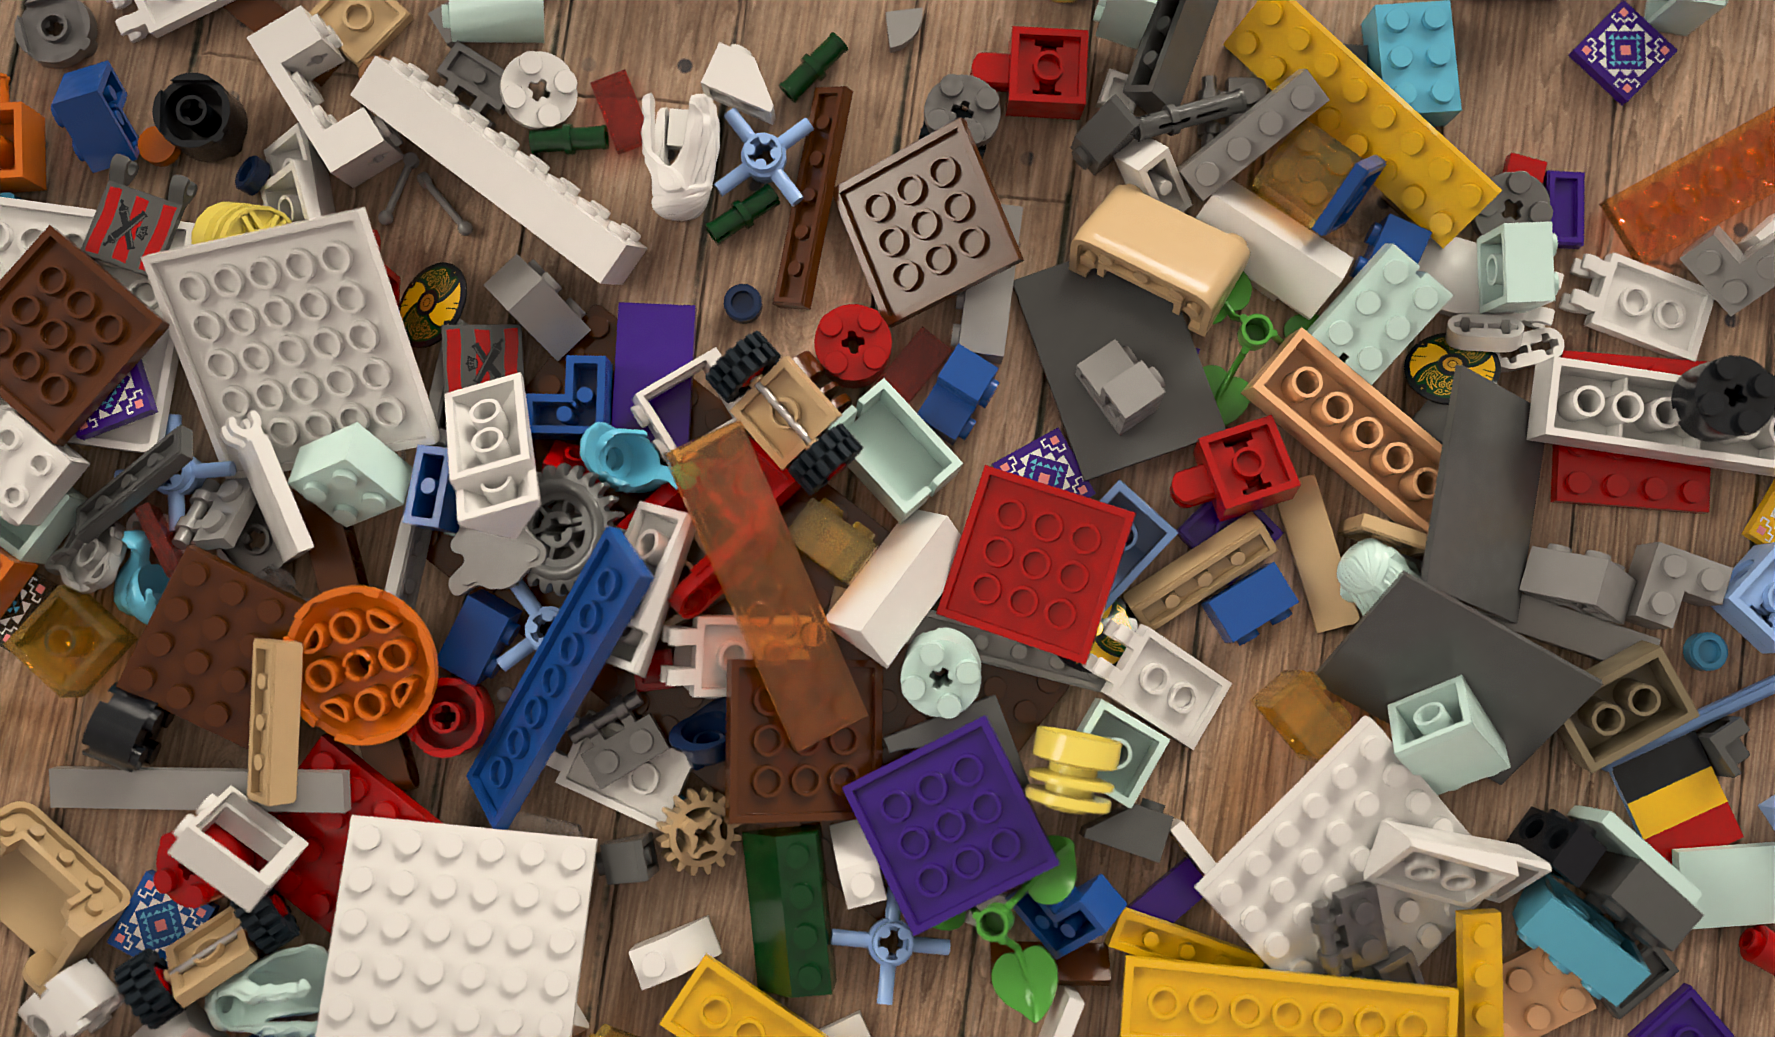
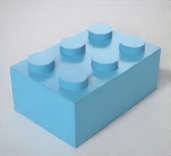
M1450 0L1374 5L1361 23L1363 45H1368L1367 66L1433 127L1446 126L1462 111Z

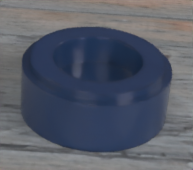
M256 155L247 158L237 172L235 178L236 188L250 196L257 194L267 181L270 173V164Z
M737 284L731 287L725 294L724 308L731 320L740 324H748L756 320L761 314L762 299L759 292L753 286Z

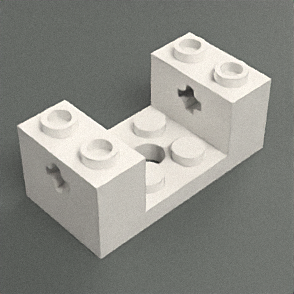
M300 5L247 37L331 174L352 188H355L403 159L404 155L399 148V145L403 143L396 129L379 116H374L365 107H362L337 122L332 114L327 115L319 105L324 102V99L311 81L320 74L344 62L345 59L338 50L339 47L343 46L340 38L330 25L327 26L318 13L312 16Z

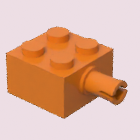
M0 73V193L47 191L45 117L21 101L10 102V77Z

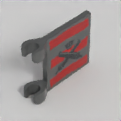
M116 154L111 160L108 183L81 249L92 258L148 277L141 257L170 249L185 208L194 198L198 188L189 178L178 174L174 175L171 179L168 200L128 187L136 177L139 165L127 156Z
M521 324L441 325L444 407L445 393L521 372L524 379ZM445 410V428H446V430H447V427H446V410Z

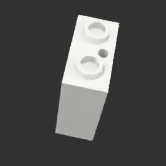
M717 347L644 388L632 398L635 406L631 407V411L642 428L649 427L655 437L652 443L659 450L661 460L663 462L669 460L672 466L742 426L730 410L744 396L738 397L734 402L727 403L719 395L732 419L678 450L649 403L650 400L702 370L705 374L709 373L711 366L717 364L716 361L722 357Z
M230 785L218 797L213 793L210 794L196 810L197 817L189 814L183 819L173 832V835L178 837V839L167 853L250 913L287 873L309 843ZM215 822L269 863L258 873L204 832Z

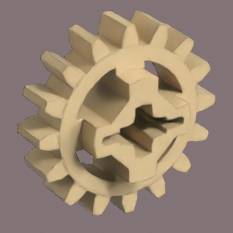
M703 787L700 795H698L696 791L689 788L687 789L686 799L682 800L677 795L673 796V801L676 805L673 809L662 808V812L667 816L666 821L656 822V827L664 832V834L657 837L655 841L661 848H664L660 853L667 862L672 861L671 865L680 872L685 868V871L691 876H695L698 867H700L708 875L711 874V864L716 863L720 867L725 866L724 859L722 858L725 853L735 855L736 851L730 845L732 841H740L742 839V836L734 831V828L741 824L725 823V796L717 792L713 795L710 789ZM678 828L679 837L676 840V831ZM698 828L703 829L700 835L695 833Z

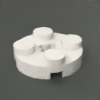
M526 51L513 59L504 70L499 85L500 96L508 115L516 123L532 130H544L563 123L570 116L577 102L576 76L560 58L543 51ZM541 81L546 84L545 90L549 92L548 99L541 97L536 101L531 98L533 91L528 86L530 83L537 84Z

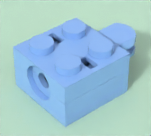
M1775 542L1754 545L1733 568L1722 605L1711 606L1761 654L1775 653Z

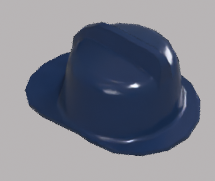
M726 697L711 701L690 717L676 724L669 732L668 740L670 744L684 752L689 765L694 770H700L706 766L716 765L726 760Z

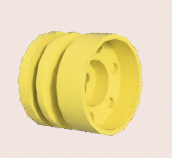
M220 202L208 207L197 218L191 233V242L193 245L293 222L285 213L271 206L251 205L240 202Z
M1037 726L1033 754L1050 762L1048 768L1037 767L1029 769L1030 777L1044 781L1046 784H1027L1025 797L1041 802L1048 808L1067 813L1082 815L1088 813H1110L1111 801L1094 795V792L1113 793L1114 785L1097 778L1098 771L1118 769L1122 743L1089 733L1056 727Z

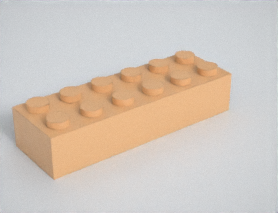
M1301 327L1288 335L1241 394L1267 416L1272 415L1279 426L1396 524L1428 534L1442 444Z

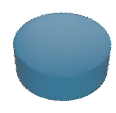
M1700 632L1691 635L1685 641L1683 655L1686 662L1692 668L1700 671H1713L1725 664L1728 657V647L1719 635L1712 632Z

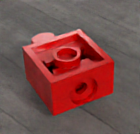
M1012 26L1008 53H978L973 60L970 75L985 81L996 92H1006L1005 116L1080 120L1086 105L1089 30Z
M1272 415L1198 438L1193 450L1197 466L1178 471L1173 476L1170 485V497L1180 508H1191L1212 501L1219 522H1223L1248 512L1291 500L1301 484Z

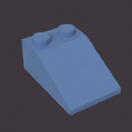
M1121 479L1103 496L1100 502L1135 512L1136 517L1105 611L1178 534V531Z

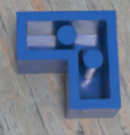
M109 60L65 73L51 104V112L56 123L61 128H66L72 138V146L76 156L80 161H86L92 173L110 168L111 160L116 154L127 156L132 161L137 160L139 155L137 146L139 137L123 111L128 94Z
M958 343L939 373L935 386L917 414L940 438L951 445L955 444L958 437L965 441L977 422L971 416L978 405L986 408L997 390L996 388L1000 382L995 379L999 368Z
M566 355L565 394H526L533 440H581L586 429L594 423L605 422L611 425L613 364L606 356Z
M1100 873L1077 888L1074 886L1069 896L1059 903L1050 905L1040 904L1027 892L1013 909L1057 960L1106 933L1127 906V903L1104 875ZM1019 884L1013 887L1005 897V900L1008 902L1023 885Z

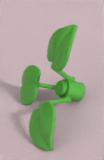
M1244 271L1212 324L1220 323L1227 315L1231 320L1240 322L1241 326L1237 332V339L1242 349L1228 372L1217 365L1203 367L1225 426L1239 418L1250 402L1241 394L1248 385V382L1242 378L1233 377L1247 353L1263 348L1270 339L1279 346L1284 341L1278 335L1277 330L1273 329V324L1267 316L1263 314L1247 316L1246 314L1238 315L1235 313V311L1244 309L1251 298V281ZM1300 314L1288 319L1283 329L1285 339L1301 327L1307 331L1318 319L1319 315L1314 314L1310 320H1307Z
M1047 835L1061 862L1060 865L1021 883L1020 885L1023 886L1006 904L999 902L991 903L982 911L977 906L970 908L972 917L976 920L977 932L983 939L991 942L999 941L1001 945L1005 944L1014 950L1015 953H1005L995 962L992 970V984L997 995L1004 1003L1023 1014L1033 1023H1037L1042 1019L1054 1000L1058 986V968L1053 956L1044 947L1033 945L1022 951L1018 943L1007 937V933L1011 930L1014 923L1011 909L1027 892L1036 902L1050 905L1063 901L1073 890L1077 878L1075 844L1070 838L1060 835ZM966 911L933 928L943 931L958 929L966 920Z

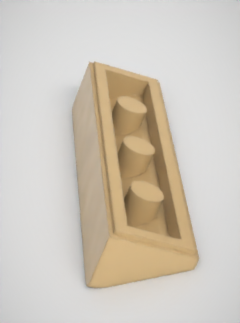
M1311 474L1298 478L1301 486L1294 498L1276 505L1316 633L1358 623L1360 616L1354 602H1347L1340 595L1341 585L1337 579V567L1341 556L1316 476Z
M1248 512L1125 592L1123 598L1140 624L1148 626L1155 631L1279 550L1260 519L1253 512Z
M255 638L253 641L247 798L266 806L289 804L295 802L297 798L303 644L297 641Z

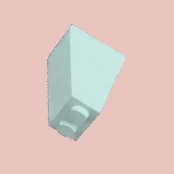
M1463 675L1387 705L1394 754L1413 775H1420L1437 796L1448 791H1455L1464 785L1485 777L1495 776L1501 771L1511 768L1504 741Z

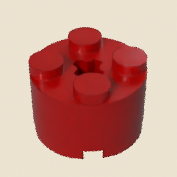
M859 304L839 306L825 314L816 329L814 337L816 359L825 368V375L833 382L836 381L838 385L850 389L869 386L884 373L890 362L892 348L890 329L880 313L873 308ZM856 340L857 345H860L858 346V353H850V349L847 347L849 341Z
M460 677L438 678L437 687L430 706L422 718L411 729L406 731L407 735L423 752L433 757L448 758L473 752L485 743L494 727V703L487 689L481 684L474 686ZM445 713H456V721H446Z
M215 822L204 832L254 869V852L249 847L246 848L244 843ZM174 830L161 837L156 857L157 872L153 877L154 886L161 894L167 893L174 902L187 908H198L227 897L167 853L178 839V837L173 835Z

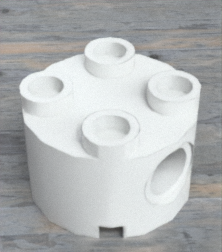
M90 957L89 960L87 958L80 960L44 985L47 989L41 994V999L34 993L19 1008L18 1014L37 1037H77L85 1030L92 1034L107 1024L113 1018L111 1013L124 1003L123 1000L125 998L119 993L117 987L95 960Z

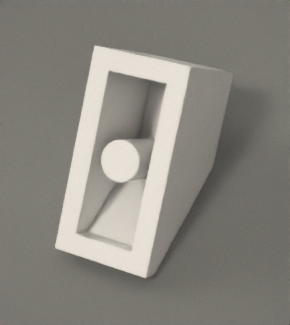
M719 42L701 81L704 94L717 102L731 108H736L738 111L773 125L776 119L774 105L755 58L751 56L752 54L749 50L740 45L731 44V46H727Z
M1152 138L1144 139L1141 142L1134 139L1113 156L1125 184H1133L1140 188L1144 194L1181 212L1192 206L1169 147Z
M848 820L830 825L838 872L847 908L852 909L887 900V891L881 868L858 820Z
M709 915L636 943L628 953L641 989L645 990L697 967L706 953L714 958L722 954V950Z

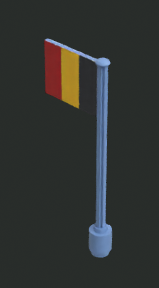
M1775 674L1697 709L1700 714L1699 717L1601 768L1603 771L1610 773L1637 834L1671 865L1672 849L1728 845L1744 837L1695 730L1775 694Z

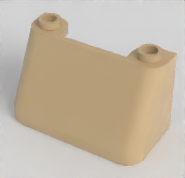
M1133 184L1117 185L1112 189L1075 235L1070 247L1069 270L1085 278L1089 271L1094 268L1097 269V275L1103 278L1107 271L1173 303V313L1180 315L1183 310L1190 317L1191 322L1187 329L1205 337L1247 266L1250 250L1247 247V242L1241 236L1234 233L1227 234L1144 194L1140 188Z
M16 801L0 808V921L35 952L24 964L22 974L26 983L41 996L47 989L44 985L48 981L82 960L123 914L130 904L131 896L124 884L38 807L31 803Z

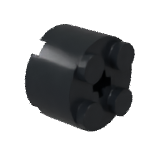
M184 73L171 79L170 81L173 83L164 91L160 89L153 102V121L159 132L172 145L190 158L201 162H216L227 157H234L241 152L242 143L245 140L248 129L247 115L241 102L221 84L205 74Z
M1738 355L1724 356L1695 366L1679 377L1672 391V409L1676 408L1681 420L1677 422L1687 434L1705 442L1723 441L1756 433L1769 421L1774 412L1775 376L1768 373L1756 361Z
M116 682L108 689L109 692L114 693L113 697L108 703L100 701L89 719L82 739V744L89 746V748L82 750V754L132 773L133 770L138 771L143 763L151 765L155 761L162 745L156 741L162 727L167 728L171 724L175 715L158 707L157 702L116 687L118 683Z

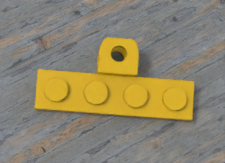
M1127 907L1124 908L1110 927L1104 941L1108 947L1141 957L1263 968L1264 962L1253 950Z

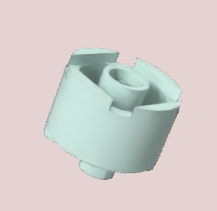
M946 627L937 628V630L926 633L923 632L916 636L906 649L901 670L902 693L910 704L926 715L950 719L958 716L959 713L967 709L974 702L981 685V660L973 641L962 632ZM942 667L948 669V674H943L942 676L935 674V672L941 671Z

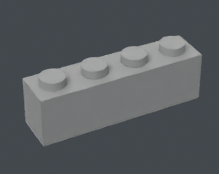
M1298 69L1178 166L1177 169L1180 176L1198 199L1206 200L1330 99L1307 69Z
M1001 204L1018 245L1023 207ZM1016 265L957 295L955 309L962 310L961 324L953 323L950 346L956 347L959 343L990 363H1002L1005 353Z

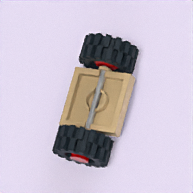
M754 331L752 334L746 335L744 340L740 339L736 342L733 348L730 347L726 354L716 361L717 364L711 366L709 373L705 376L706 380L727 403L734 402L738 397L744 396L730 412L782 470L789 467L788 472L811 496L842 472L861 453L863 446L842 423L831 428L827 434H823L842 414L790 356H784L779 361L781 358L779 352L760 331Z
M272 888L250 913L231 900V906L165 948L168 967L166 960L163 957L159 958L158 953L155 950L152 951L151 948L141 951L114 970L116 975L114 980L120 985L117 989L120 994L124 995L125 999L123 1001L126 1006H131L132 1014L135 1017L139 1016L140 1022L144 1026L147 1024L149 1029L156 1030L185 1011L188 1005L199 998L205 997L215 987L235 974L243 972L250 964L258 960L253 940H255L256 946L262 949L265 954H271L299 936L300 929L296 924L297 920L291 914V908L285 904L284 897Z

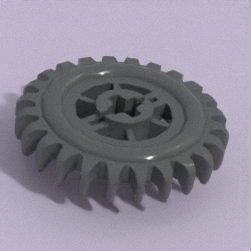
M561 463L557 468L547 465L542 473L537 472L541 505L526 526L536 539L544 541L547 545L551 546V551L543 564L531 568L528 572L527 583L529 586L539 585L543 593L554 591L556 595L564 596L568 591H571L607 526L621 529L623 533H626L625 529L613 526V522L622 518L625 514L623 512H613L609 509L614 503L619 501V498L616 496L603 497L605 491L611 487L610 484L598 483L594 485L595 481L599 478V474L589 472L583 476L586 471L583 466H575L571 469L569 464ZM558 500H564L561 512H554L547 507ZM574 506L581 512V514L575 512ZM541 514H543L545 517L542 520L540 527L538 528ZM571 525H580V526H576V527H571V528H569ZM547 532H563L562 534L541 535ZM566 547H571L575 554L566 559H558Z

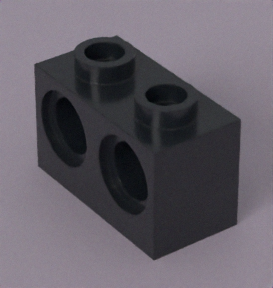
M1532 806L1506 840L1508 843L1522 846L1549 862L1551 871L1548 874L1580 888L1607 850L1604 845L1594 838L1597 832L1582 820L1574 818L1571 822L1566 816L1554 809L1545 812Z

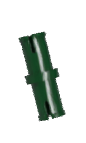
M831 32L829 37L810 55L805 54L800 59L802 63L779 84L780 89L791 101L796 103L798 98L817 80L822 81L827 76L825 72L849 50L847 45L837 34Z
M563 124L561 129L530 130L529 145L532 154L565 151L566 155H574L577 150L609 149V132L606 125L574 128L572 124Z
M766 183L764 187L743 201L737 199L732 202V208L704 226L712 240L719 246L724 240L742 228L749 229L754 226V220L775 206L780 205L781 202L778 200L779 198L773 188Z

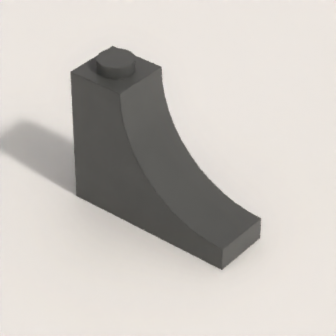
M993 694L974 701L967 709L954 718L933 717L884 736L889 753L909 748H921L987 715L1022 787L1025 788L1027 784H1030L997 697Z

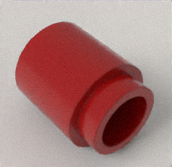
M1756 925L1746 929L1739 939L1741 957L1775 976V931L1764 925Z

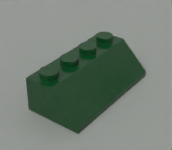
M821 824L743 831L742 839L758 988L762 991L790 998L832 995L837 978L833 945H830L832 929Z

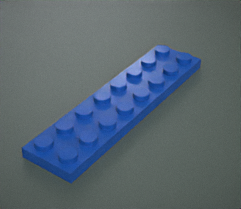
M607 526L466 775L493 829L508 830L654 580V576L621 529Z

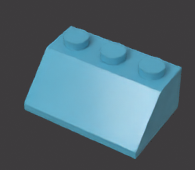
M1547 873L1523 889L1512 913L1518 928L1516 931L1517 935L1532 949L1535 950L1540 947L1548 953L1549 960L1566 975L1572 972L1582 980V986L1598 1000L1604 997L1618 1007L1651 975L1635 942L1633 943L1623 937L1614 929L1613 926L1615 924L1594 911L1583 899L1552 875Z

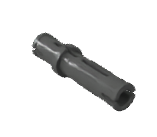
M1237 88L1234 91L1203 98L1180 106H1175L1174 104L1165 105L1162 111L1140 117L1136 116L1141 124L1134 138L1136 141L1141 142L1144 139L1166 133L1169 136L1179 134L1181 129L1238 113H1245L1247 110L1245 93L1242 89Z

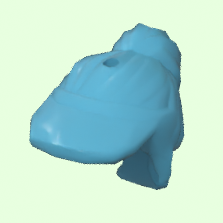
M596 422L586 429L581 438L580 457L589 472L598 473V480L602 483H609L610 488L617 492H653L666 483H670L676 490L679 488L690 489L696 483L693 469L687 462H681L673 467L664 466L660 463V452L649 439L645 438L648 437L646 431L618 429L605 422Z
M139 530L124 531L122 541L131 550V555L117 573L114 583V602L118 609L126 615L135 616L142 623L148 624L174 571L170 570L167 566L150 563L149 555L152 544L150 534Z

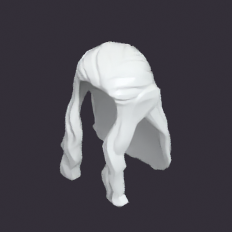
M649 93L642 98L644 122L641 129L642 154L645 156V164L651 173L652 208L658 215L667 220L688 221L695 219L707 207L720 150V122L717 116L716 104L713 103V98L707 97L705 94L691 96L684 142L677 159L670 165L668 160L669 149L667 147L670 112L667 107L660 108L657 112L655 123V98L652 93Z

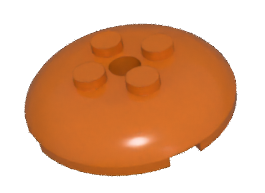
M350 585L323 592L309 600L297 611L288 635L283 637V640L297 641L303 644L300 716L312 728L319 727L326 733L334 736L335 741L367 746L381 744L402 735L422 718L431 704L437 687L438 657L434 641L427 626L408 604L395 595L378 588ZM360 655L363 656L366 659V661L371 662V665H369L368 670L362 667L360 663Z

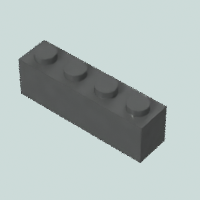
M1219 0L1157 1L1123 89V93L1147 114L1162 111L1165 105H1181Z

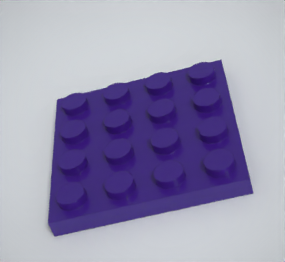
M987 715L842 787L913 937L1061 863L1029 799L1025 797V791Z

